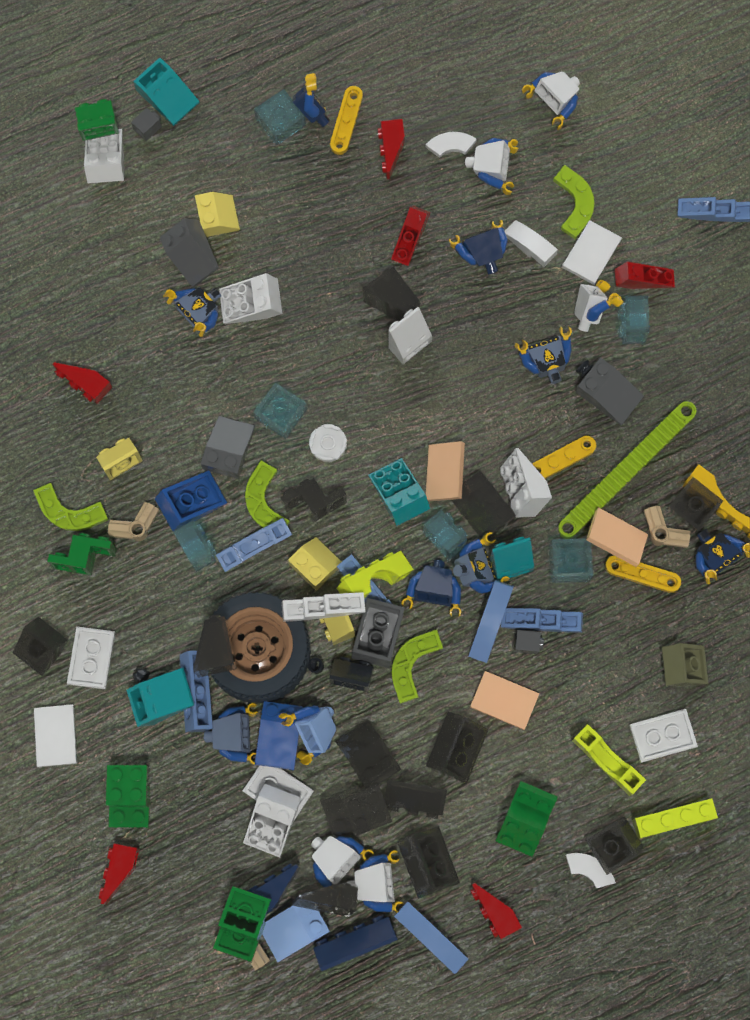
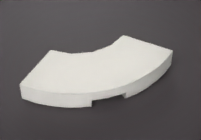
M447 132L432 138L425 147L439 158L449 152H460L466 155L477 142V139L466 133Z
M582 853L565 855L570 873L588 877L593 882L595 888L616 883L610 870L597 858Z

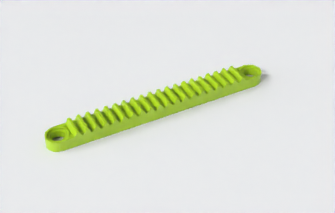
M685 401L676 407L560 522L558 526L560 536L565 539L574 537L594 517L595 511L598 508L602 509L693 420L697 411L695 405ZM688 407L692 413L690 416H684L681 413V409ZM563 525H572L573 532L565 533L562 529Z

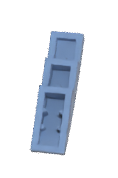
M716 197L682 198L678 200V217L706 221L750 222V202H736L735 199L716 200Z
M495 580L468 657L487 663L514 586Z
M506 608L501 621V628L582 633L583 613L533 608Z
M409 902L394 916L454 974L469 960Z

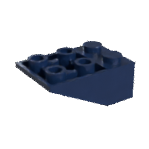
M289 864L281 869L282 874L277 877L273 874L264 880L265 884L261 887L256 885L247 891L271 899L268 914L278 907L300 868L297 864L294 866Z

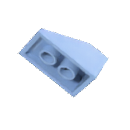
M308 896L265 922L262 935L277 962H280L328 934L330 930L312 897Z

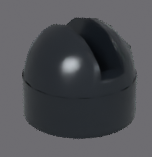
M312 658L309 660L308 669L314 674H319L324 670V663L319 658Z
M137 668L138 672L136 674L133 673V679L138 684L147 681L150 676V672L144 668Z

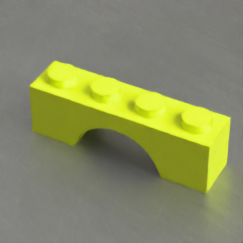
M401 551L395 554L391 552L383 557V560L379 561L377 559L373 561L368 568L363 566L354 575L347 574L341 578V583L336 589L340 594L364 592L365 599L372 592L370 587L371 579H382L393 585L405 579L414 569Z
M588 724L572 740L629 796L633 795L646 781L631 765L619 758L607 746L603 738Z
M708 799L638 817L632 821L637 839L711 821L717 819L718 816L713 799Z

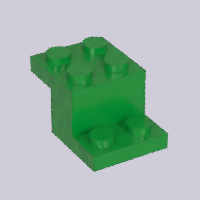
M102 99L98 100L95 104L83 103L75 108L78 121L77 127L83 141L119 134L116 113L111 100Z
M79 533V536L73 535L68 557H66V554L55 552V555L49 554L47 562L55 570L92 576L96 554L115 557L117 549L109 541V538L99 536L98 539L90 538L91 536L88 534Z
M107 765L106 806L109 807V828H149L150 787L147 786V765Z
M520 781L496 842L533 857L558 796Z
M232 886L218 924L220 930L213 949L252 963L266 924L264 920L271 899Z

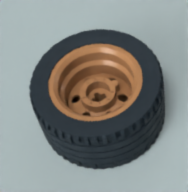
M249 592L248 594L237 595L233 599L230 598L229 601H225L222 606H219L217 611L213 612V616L209 618L210 620L206 624L207 627L204 629L202 652L210 675L225 693L242 702L263 704L264 701L272 702L280 697L283 698L300 684V681L307 672L311 654L307 628L303 620L283 622L281 602L284 599H280L278 596L264 592ZM261 626L263 630L262 632H256L255 628ZM240 634L245 635V638L242 641H239L237 639L238 635ZM273 637H277L279 642L274 644L271 640ZM256 646H260L262 651H259V654H256L253 648L256 649ZM236 654H242L243 658L236 660ZM276 657V663H271L269 658ZM254 664L259 666V670L256 672L251 669Z

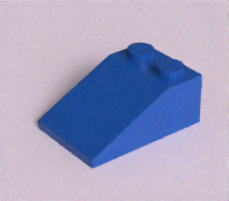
M210 471L161 490L155 498L172 531L183 528L227 504Z
M264 701L255 765L294 770L300 738L295 725L296 719L291 726H284L281 723L285 722L287 717L281 719L279 715L283 712L289 715L294 714L293 711L301 709L303 706Z

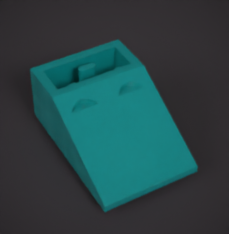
M158 58L133 81L136 91L173 126L200 103L174 70L161 58Z
M402 458L368 475L396 526L430 509L426 494Z
M524 537L516 538L513 540V543L507 545L505 542L499 543L492 549L490 562L497 581H500L505 576L513 578L534 570L530 537L526 539Z
M183 668L141 682L127 689L137 727L155 725L194 706Z

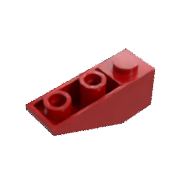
M403 119L381 121V128H378V139H382L383 145H380V155L384 156L385 162H382V172L386 173L387 179H390L405 143Z
M416 206L409 208L391 260L409 266L431 212Z
M626 262L615 269L616 287L628 289L675 287L674 269Z
M56 362L52 364L55 368L54 373L61 379L65 377L70 381L68 384L74 390H81L83 392L82 396L89 402L93 400L98 404L112 389L110 382L95 370Z
M113 844V848H109L107 859L110 862L109 867H105L103 879L106 881L104 888L101 887L99 892L100 904L107 905L136 869L140 849L119 844Z
M476 883L471 885L473 889L470 892L475 901H480L482 907L479 909L485 919L489 918L492 924L489 928L494 937L498 936L499 939H503L522 928L513 909Z

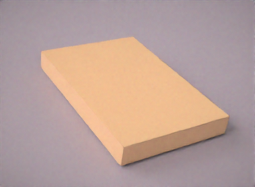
M464 442L429 445L426 497L429 502L462 499Z
M598 508L595 511L586 540L637 567L640 563L648 534Z
M485 671L470 708L525 730L539 693Z

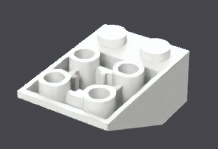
M118 129L119 134L85 141L84 169L87 183L124 181L125 167L122 129Z
M267 273L219 289L223 324L268 319L282 314L278 279Z
M419 307L414 310L410 309L405 313L401 321H395L389 327V349L402 364H405L432 342L431 332Z
M516 448L500 467L501 476L504 479L506 492L509 495L515 517H536L552 496L545 478L520 449Z
M264 784L258 795L243 843L280 857L302 798Z

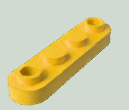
M350 86L345 90L336 120L330 148L337 155L347 152L363 99L362 90L357 86ZM337 145H342L343 147H342V148H337L336 146H337Z
M583 436L532 464L547 479L592 455L596 449V442L590 436ZM587 442L590 444V447L586 448L583 444Z
M614 555L609 557L605 563V569L610 575L661 591L673 593L681 586V579L676 573L644 563H639L635 567ZM613 563L617 564V565H618V568H617V569H613V568L611 567V564H613ZM667 581H673L674 586H669Z

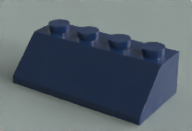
M382 915L372 919L373 924L368 926L365 923L353 927L355 931L347 934L346 930L335 935L336 939L328 942L326 938L316 942L317 947L313 949L321 972L397 941L389 917L384 918Z

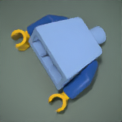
M313 705L293 711L294 714L291 715L284 712L279 715L281 719L287 717V720L281 723L284 726H291L296 719V728L308 753L300 751L297 754V758L301 760L300 762L303 765H309L313 756L317 757L330 748L331 740L336 732V726L332 720L334 710L331 707Z

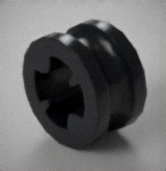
M589 360L583 362L576 370L577 373H581L582 378L594 366L589 364Z

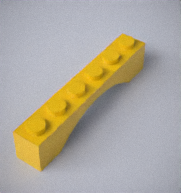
M698 464L682 486L685 488V492L690 496L695 495L705 507L714 509L720 518L729 520L735 529L744 531L750 539V517L740 513L727 502L717 486L715 476Z

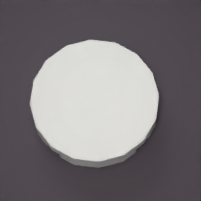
M324 424L312 432L309 439V447L312 454L318 460L333 462L344 455L347 448V439L339 427L333 424Z

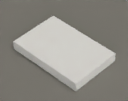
M589 220L563 263L562 268L595 285L622 237Z
M76 627L67 685L106 690L115 631Z
M74 705L34 708L37 767L77 764Z
M686 709L629 724L640 763L698 747Z
M259 766L243 789L244 793L256 801L264 784L301 797L295 819L314 792V790L281 768Z

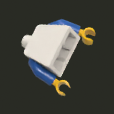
M545 72L536 78L532 85H524L522 92L525 93L529 90L530 92L526 94V98L530 99L533 97L534 90L557 115L561 114L552 121V126L556 121L561 123L557 130H560L563 127V120L567 119L576 108L580 82L575 76L569 78L565 72Z
M491 138L476 147L475 157H466L465 165L467 168H473V171L480 180L497 189L503 188V193L510 195L512 191L507 190L506 187L513 188L514 184L512 182L503 183V181H506L509 153L514 154L518 151L519 148L513 147L517 146L518 141L512 139L508 142L504 139Z
M599 280L596 286L580 284L575 307V315L580 320L579 330L588 332L591 324H599L602 313L609 309L611 304L615 307L622 305L623 300L617 293H612L609 299L604 294L610 288V284L606 281Z
M329 836L325 841L320 837H316L311 843V846L316 850L312 855L315 861L313 863L315 878L325 890L328 889L331 899H335L331 895L332 890H337L341 894L340 889L336 885L360 858L366 861V852L374 855L372 850L363 849L364 846L351 837L338 836L334 838Z
M393 850L389 855L382 854L367 859L360 866V870L355 871V880L346 882L347 892H356L357 900H362L365 906L376 912H391L393 910L395 913H398L399 911L396 910L397 904L404 903L400 901L395 902L391 869V863L396 864L400 860H393L391 854H397L398 851Z

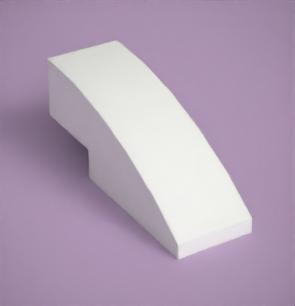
M516 220L505 230L507 238L529 258L533 257L543 267L557 255V248L541 235Z

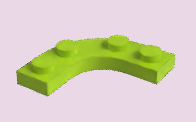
M564 165L554 177L553 182L568 191L574 199L575 208L561 226V230L576 240L589 220H591L594 210V196L588 183L580 175Z
M261 460L246 486L245 499L249 514L262 528L281 518L285 520L288 526L290 523L288 519L277 514L267 506L265 493L278 471Z
M51 483L33 490L46 518L59 528L69 531H82L108 521L101 502L81 510H68L59 502Z
M437 630L410 639L396 654L392 665V681L400 704L418 698L411 672L417 659L443 649Z

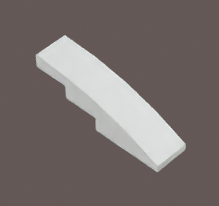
M364 592L324 594L322 597H303L300 600H283L281 602L283 622L365 613Z

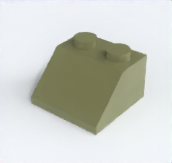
M680 643L662 647L666 686L708 685L704 646Z

